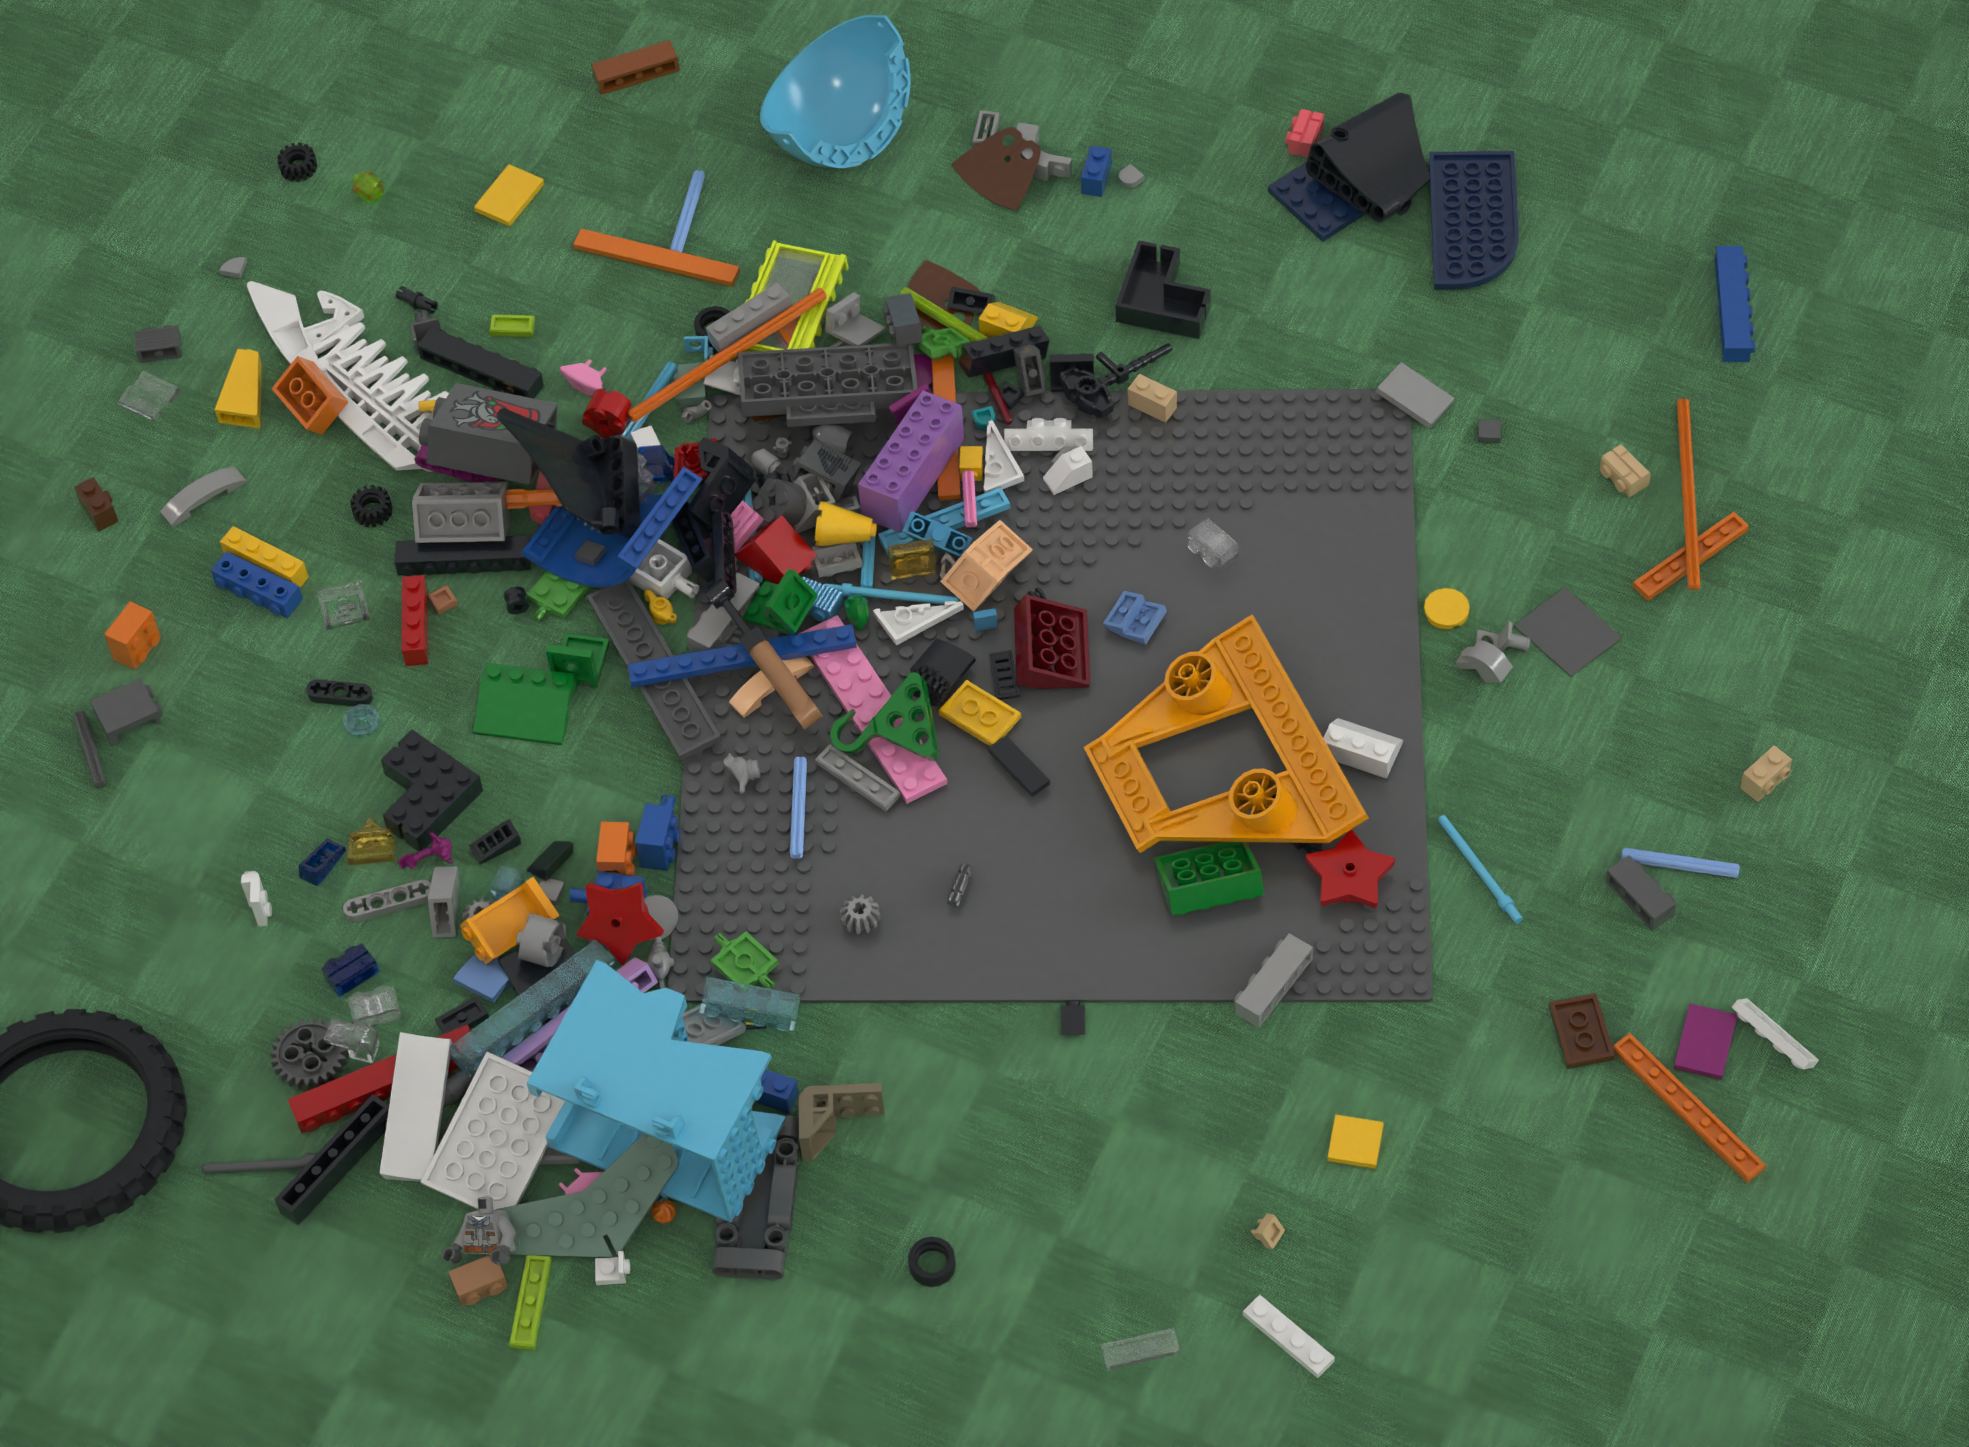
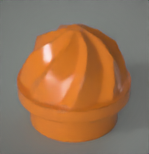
M665 1199L657 1201L651 1209L652 1217L662 1224L671 1222L676 1215L674 1203Z

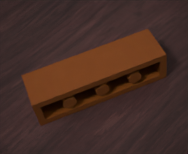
M670 40L591 64L593 77L601 95L680 71L678 57Z

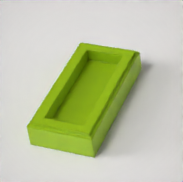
M492 314L489 329L490 336L533 337L535 316Z

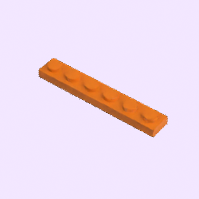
M1732 512L1698 536L1699 565L1749 530V525L1735 512ZM1685 546L1633 582V588L1647 601H1650L1687 574Z

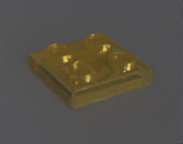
M933 539L888 546L892 580L936 573Z

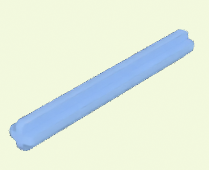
M695 170L670 250L683 251L705 179V173L702 170Z
M796 757L794 759L790 856L793 859L803 857L807 774L805 757Z
M1623 848L1621 860L1630 856L1634 861L1644 865L1735 878L1738 877L1740 870L1739 864L1631 848Z

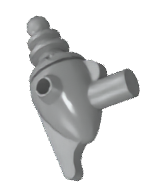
M657 937L653 940L652 952L645 963L649 965L654 976L659 979L660 989L665 988L664 978L668 974L670 967L674 965V959L670 958L668 952L665 951L661 937Z

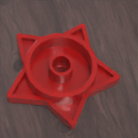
M1352 829L1345 834L1333 849L1309 853L1305 856L1306 863L1322 880L1321 906L1341 901L1345 903L1359 902L1377 908L1378 882L1395 865L1394 857L1367 850Z
M641 882L623 889L613 890L593 883H588L585 887L590 914L576 933V936L603 943L621 965L627 962L637 943L660 937L664 933V929L649 914L644 902L643 884Z

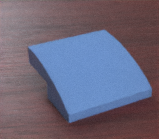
M1123 591L1103 622V626L1124 638L1146 645L1167 610L1165 605L1145 601L1144 596L1141 594Z
M476 954L465 963L453 978L455 984L492 1003L496 1001L504 988L509 989L511 986L508 976L498 962L499 958L486 965Z

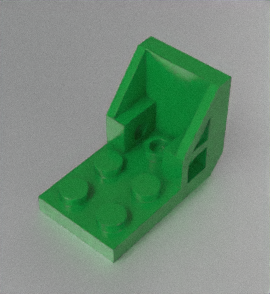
M788 569L779 584L764 581L742 618L746 623L794 636L818 594L795 570Z

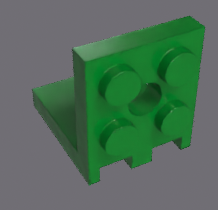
M565 633L561 646L548 644L546 654L550 671L575 674L577 686L580 685V681L590 682L592 688H597L610 645L609 639Z

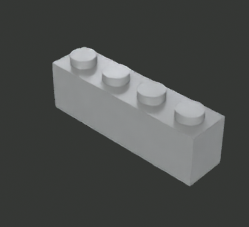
M778 282L707 326L706 330L710 343L718 352L722 351L792 306L790 296Z
M737 572V591L734 594L735 597L731 599V603L743 617L759 591L760 583ZM712 604L707 611L702 613L699 622L695 627H691L687 633L689 650L698 652L724 646L738 628L724 607L716 609Z
M1290 933L1284 940L1278 941L1272 956H1267L1264 959L1261 970L1250 977L1246 989L1240 991L1234 999L1235 1014L1258 1028L1264 1023L1313 959V947Z

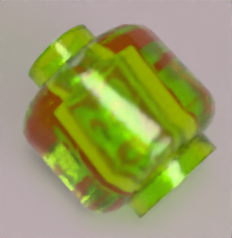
M371 171L359 172L352 180L354 183L352 187L353 192L366 202L377 201L384 192L383 181Z

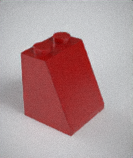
M782 515L761 528L735 553V557L769 582L775 584L780 583L788 569L795 570L798 574L800 572L805 573L812 567L811 561L817 556Z

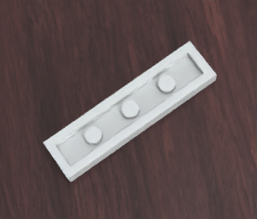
M1749 999L1736 1000L1732 1008L1737 1012V1016L1744 1022H1749L1754 1026L1755 1032L1758 1035L1768 1038L1773 1043V1047L1778 1052L1790 1057L1791 1063L1797 1068L1803 1070L1814 1068L1819 1060Z
M1261 1295L1243 1310V1316L1315 1377L1319 1378L1335 1362V1357Z

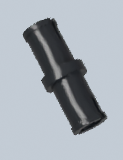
M404 286L399 287L403 292L399 290L396 292V298L409 303L412 308L426 310L429 314H434V310L438 308V302L424 297L421 292H413Z

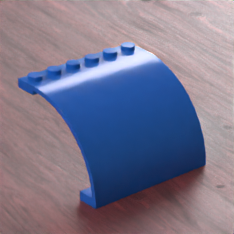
M683 467L663 495L639 491L640 526L631 539L616 533L610 535L598 533L596 528L591 530V525L587 524L584 526V521L577 520V517L567 512L563 506H556L523 549L521 555L546 571L573 583L590 587H610L621 584L634 574L698 487L702 478ZM586 540L603 545L606 548V553L595 566L575 559V553Z

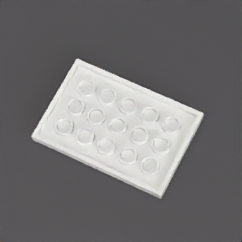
M486 1052L421 1180V1184L479 1210L478 1198L486 1196L493 1197V1210L518 1205L548 1147L545 1136L565 1101L545 1092H542L540 1097L530 1094L527 1081L532 1074L531 1071Z

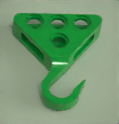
M912 672L907 676L854 743L846 745L840 740L842 729L849 724L856 714L854 709H851L846 715L837 719L830 731L833 745L841 752L847 754L861 751L873 738L880 737L929 761H935L939 757L927 683L916 672ZM920 691V697L912 700L913 693ZM924 713V719L916 722L917 715ZM902 718V724L895 728L894 722ZM928 735V741L925 744H920L921 737Z

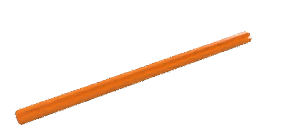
M822 288L813 291L628 411L630 419L633 422L641 419L737 357L738 352L746 351L827 298L825 291Z
M1680 398L1677 401L1687 582L1689 590L1697 591L1700 589V568L1690 406L1687 398Z

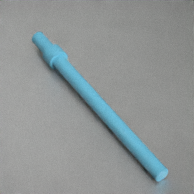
M825 583V586L840 590L842 597L861 595L865 597L944 605L948 601L959 602V598L954 596L856 587L849 583H843L842 585Z
M1445 815L1440 816L1438 822L1496 897L1499 907L1503 912L1508 913L1515 924L1520 923L1523 917L1514 907V901L1509 895L1504 894Z

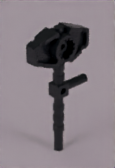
M1167 343L1154 351L1146 353L1145 356L1130 362L1127 366H1124L1122 363L1116 365L1104 353L1099 352L1096 355V359L1111 373L1106 375L1105 378L1097 380L1095 375L1090 372L1070 367L1060 373L1059 381L1062 385V390L1067 400H1071L1072 403L1078 406V410L1102 418L1113 412L1114 403L1107 388L1108 385L1114 383L1120 385L1127 381L1130 373L1144 368L1149 363H1153L1156 359L1171 352L1172 346Z

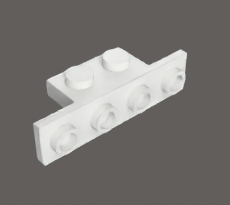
M1034 418L1027 420V429H1004V441L1010 451H1060L1063 448L1080 446L1085 451H1092L1093 429H1072L1071 420L1056 418L1054 420Z

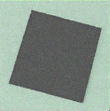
M1566 587L1514 625L1515 628L1524 636L1529 637L1533 644L1571 677L1622 639L1615 630Z

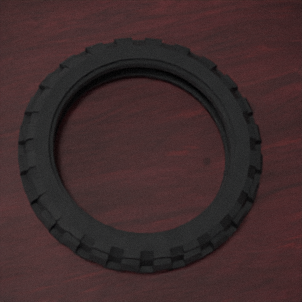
M66 1009L61 1014H55L54 1011L37 1014L35 1016L36 1019L24 1023L23 1020H20L6 1027L7 1032L0 1035V1085L19 1068L49 1054L71 1050H85L109 1055L132 1068L145 1085L147 1113L140 1135L130 1151L118 1164L100 1177L77 1187L56 1191H36L17 1187L0 1179V1225L8 1228L18 1227L22 1228L23 1232L41 1234L45 1230H54L55 1233L71 1232L78 1226L87 1225V1227H91L105 1222V1217L115 1212L119 1215L133 1206V1201L140 1195L145 1196L158 1183L157 1178L162 1172L165 1173L175 1158L174 1152L177 1146L181 1144L185 1130L184 1119L187 1116L184 1085L177 1066L171 1055L165 1050L163 1044L153 1034L144 1031L142 1026L129 1019L122 1020L117 1018L115 1014L99 1010L89 1013L86 1012V1009Z

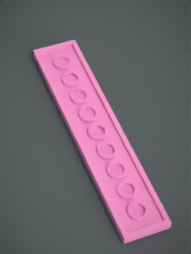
M836 615L801 633L844 626V624ZM857 643L856 648L811 655L810 658L846 713L851 709L856 711L851 720L860 734H862L872 718L889 700L891 694ZM902 718L894 722L895 728L902 724ZM880 737L873 738L868 743L869 748L897 790L901 792V796L906 804L947 784V778L935 761H929Z

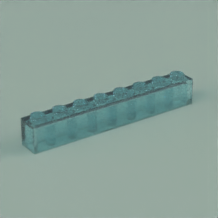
M594 940L450 1046V1059L469 1077L477 1072L486 1052L501 1057L512 1045H518L527 1034L537 1031L542 1023L549 1018L556 1017L566 1005H571L596 960L606 963L614 970L615 957L598 941Z

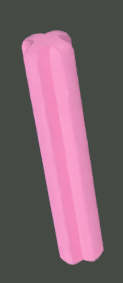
M970 470L962 473L965 526L967 528H974L977 526L974 472Z

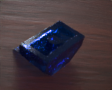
M663 445L639 447L637 452L639 484L673 482L675 460L669 456Z

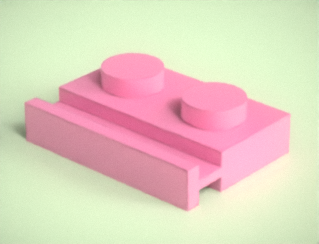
M743 500L730 515L733 520L735 553L764 520Z

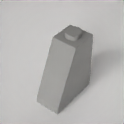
M458 866L434 867L428 895L433 938L456 937L460 896Z

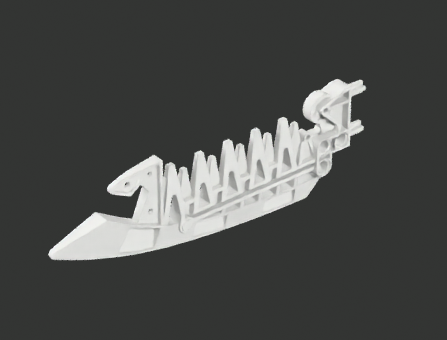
M254 281L248 282L247 288L259 317L288 363L291 365L297 356L313 361L348 401V404L337 417L396 471L424 469L415 463V456L407 450L408 447L412 446L415 450L419 451L421 447L419 444L421 424L425 418L433 419L431 411L419 412L418 402L437 400L438 397L447 398L449 393L444 391L430 398L431 393L427 390L413 398L429 381V377L425 374L408 381L410 377L405 373L391 381L408 362L402 356L388 363V358L383 356L371 363L386 347V342L382 339L366 346L367 341L362 339L348 347L365 330V325L359 322L364 318L363 310L347 300L326 291H319L317 296L323 312L334 314L331 319L304 328L295 295ZM336 345L328 354L318 359V354ZM356 363L348 372L346 371L350 365ZM379 379L370 389L367 388L370 383ZM401 396L391 407L388 405L392 400ZM369 411L373 415L369 416L365 412ZM422 414L413 424L410 423L414 417ZM384 423L386 427L383 429L379 424ZM396 434L401 437L398 441L393 438Z

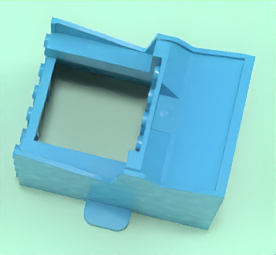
M596 960L527 1081L530 1094L540 1097L541 1093L545 1092L565 1101L545 1136L548 1146L606 1170L644 1133L673 1146L679 1159V1166L656 1201L661 1199L668 1200L670 1197L731 1223L735 1215L738 1216L740 1214L745 1196L750 1195L752 1192L754 1179L757 1174L760 1175L765 1167V1159L768 1153L771 1154L774 1151L776 1138L786 1121V1117L782 1115L752 1111L754 1101H758L762 1095L761 1077L772 1058L771 1055L763 1051L689 1042L682 1017L687 1008L685 995L668 988L643 993L606 963Z

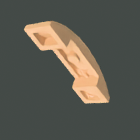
M807 657L782 660L796 680L814 668V664ZM760 670L737 691L729 701V704L745 718L759 708L761 700L775 689Z

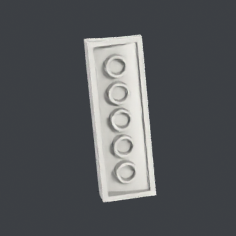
M400 1032L379 1173L384 1179L421 1182L437 1150L452 1048L451 1039Z

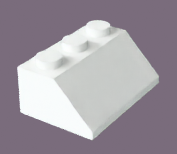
M1339 718L1330 723L1324 736V740L1337 762L1386 779L1403 744L1402 739Z

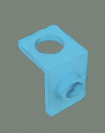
M685 336L683 338L685 352H704V362L709 359L710 355L714 356L713 347H710L708 336ZM696 341L701 343L699 347H692L689 343Z

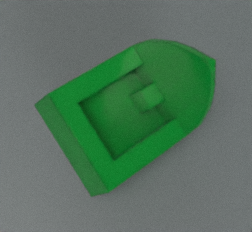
M851 595L848 599L843 600L844 609L850 623L858 630H862L869 617L868 603L865 596Z

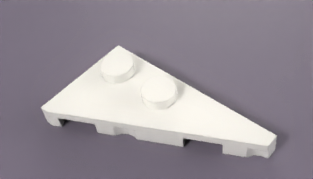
M993 420L988 421L984 493L1000 487L1003 490L1024 481L1021 469Z
M961 601L945 602V605L930 607V603L911 605L909 607L899 606L896 607V610L880 612V609L873 610V615L895 645H898L964 609Z

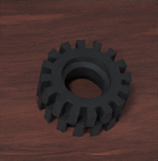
M298 142V146H295V143H291L292 147L284 146L285 150L281 149L280 154L277 156L281 175L286 180L289 178V181L292 182L294 179H296V182H300L301 178L305 181L307 180L306 176L311 178L313 176L312 172L315 173L317 171V161L312 147H309L308 144L303 146L300 142ZM296 160H304L302 163L297 165L291 164L293 161Z
M371 485V489L364 486L363 491L359 488L357 494L354 493L352 495L353 499L350 501L354 519L360 525L364 523L365 527H369V524H372V527H376V523H379L380 526L383 525V520L387 522L389 520L388 516L392 515L393 510L389 494L385 489L382 490L380 486L375 489V485ZM369 503L380 504L372 510L363 509Z
M922 664L916 666L912 672L918 673L925 679L931 705H940L951 688L949 686L950 682L946 681L947 678L945 676H941L940 671H934L935 668L933 667L929 669L928 665L922 666ZM916 691L913 693V696L920 697L921 692Z

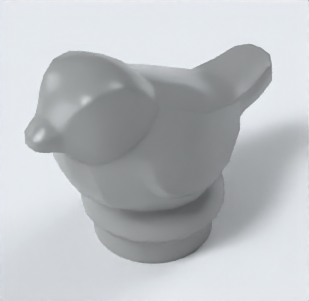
M729 753L723 761L724 767L739 782L740 794H744L745 786L749 780L754 781L756 778L761 777L758 760L749 759L746 761L742 757L735 758Z

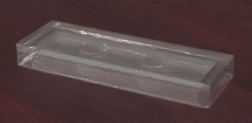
M1174 1328L1101 1344L1106 1370L1180 1354Z

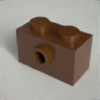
M94 477L74 486L80 504L99 532L119 522L114 507L111 504L113 500L107 490L103 492Z

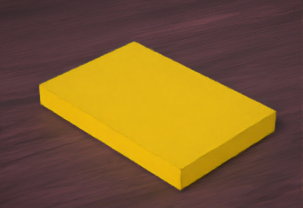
M508 164L474 206V210L510 227L543 187L544 179Z
M965 680L940 708L939 716L985 744L992 746L1005 737L1021 719V712Z

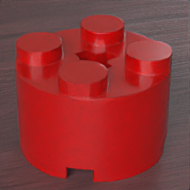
M601 388L594 391L583 413L582 424L598 433L605 440L610 436L621 435L624 432L630 419L628 411L631 409L632 404L623 394L614 390L611 393L604 392L605 389Z

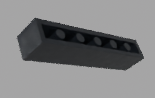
M431 327L417 345L420 359L503 393L535 399L544 386L542 374L537 369L524 366L516 360L507 359L499 353L490 352L480 345H473L460 337L456 338L443 330Z
M506 536L505 541L415 543V540L396 541L395 566L398 576L531 570L532 561L521 555L523 549L530 541V536Z
M373 1094L274 1199L280 1214L297 1226L300 1225L385 1133L389 1111L388 1104Z

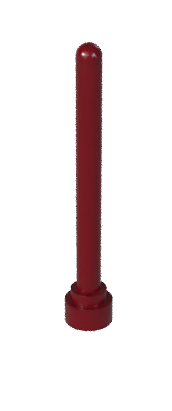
M992 373L983 374L1006 425L1012 424L1013 419Z

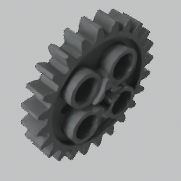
M310 1017L308 1023H305L300 1018V1025L291 1022L292 1028L290 1030L283 1027L284 1035H276L278 1042L272 1043L274 1050L270 1051L272 1057L271 1064L274 1067L275 1074L279 1075L282 1082L287 1081L289 1087L295 1083L299 1090L304 1084L307 1090H310L311 1084H315L316 1087L320 1086L322 1081L326 1084L329 1082V1077L337 1079L335 1072H343L342 1065L348 1063L346 1056H349L347 1048L349 1046L344 1032H340L338 1025L332 1026L330 1020L324 1024L321 1017L317 1022H314L313 1018ZM297 1056L295 1059L289 1060L291 1057Z

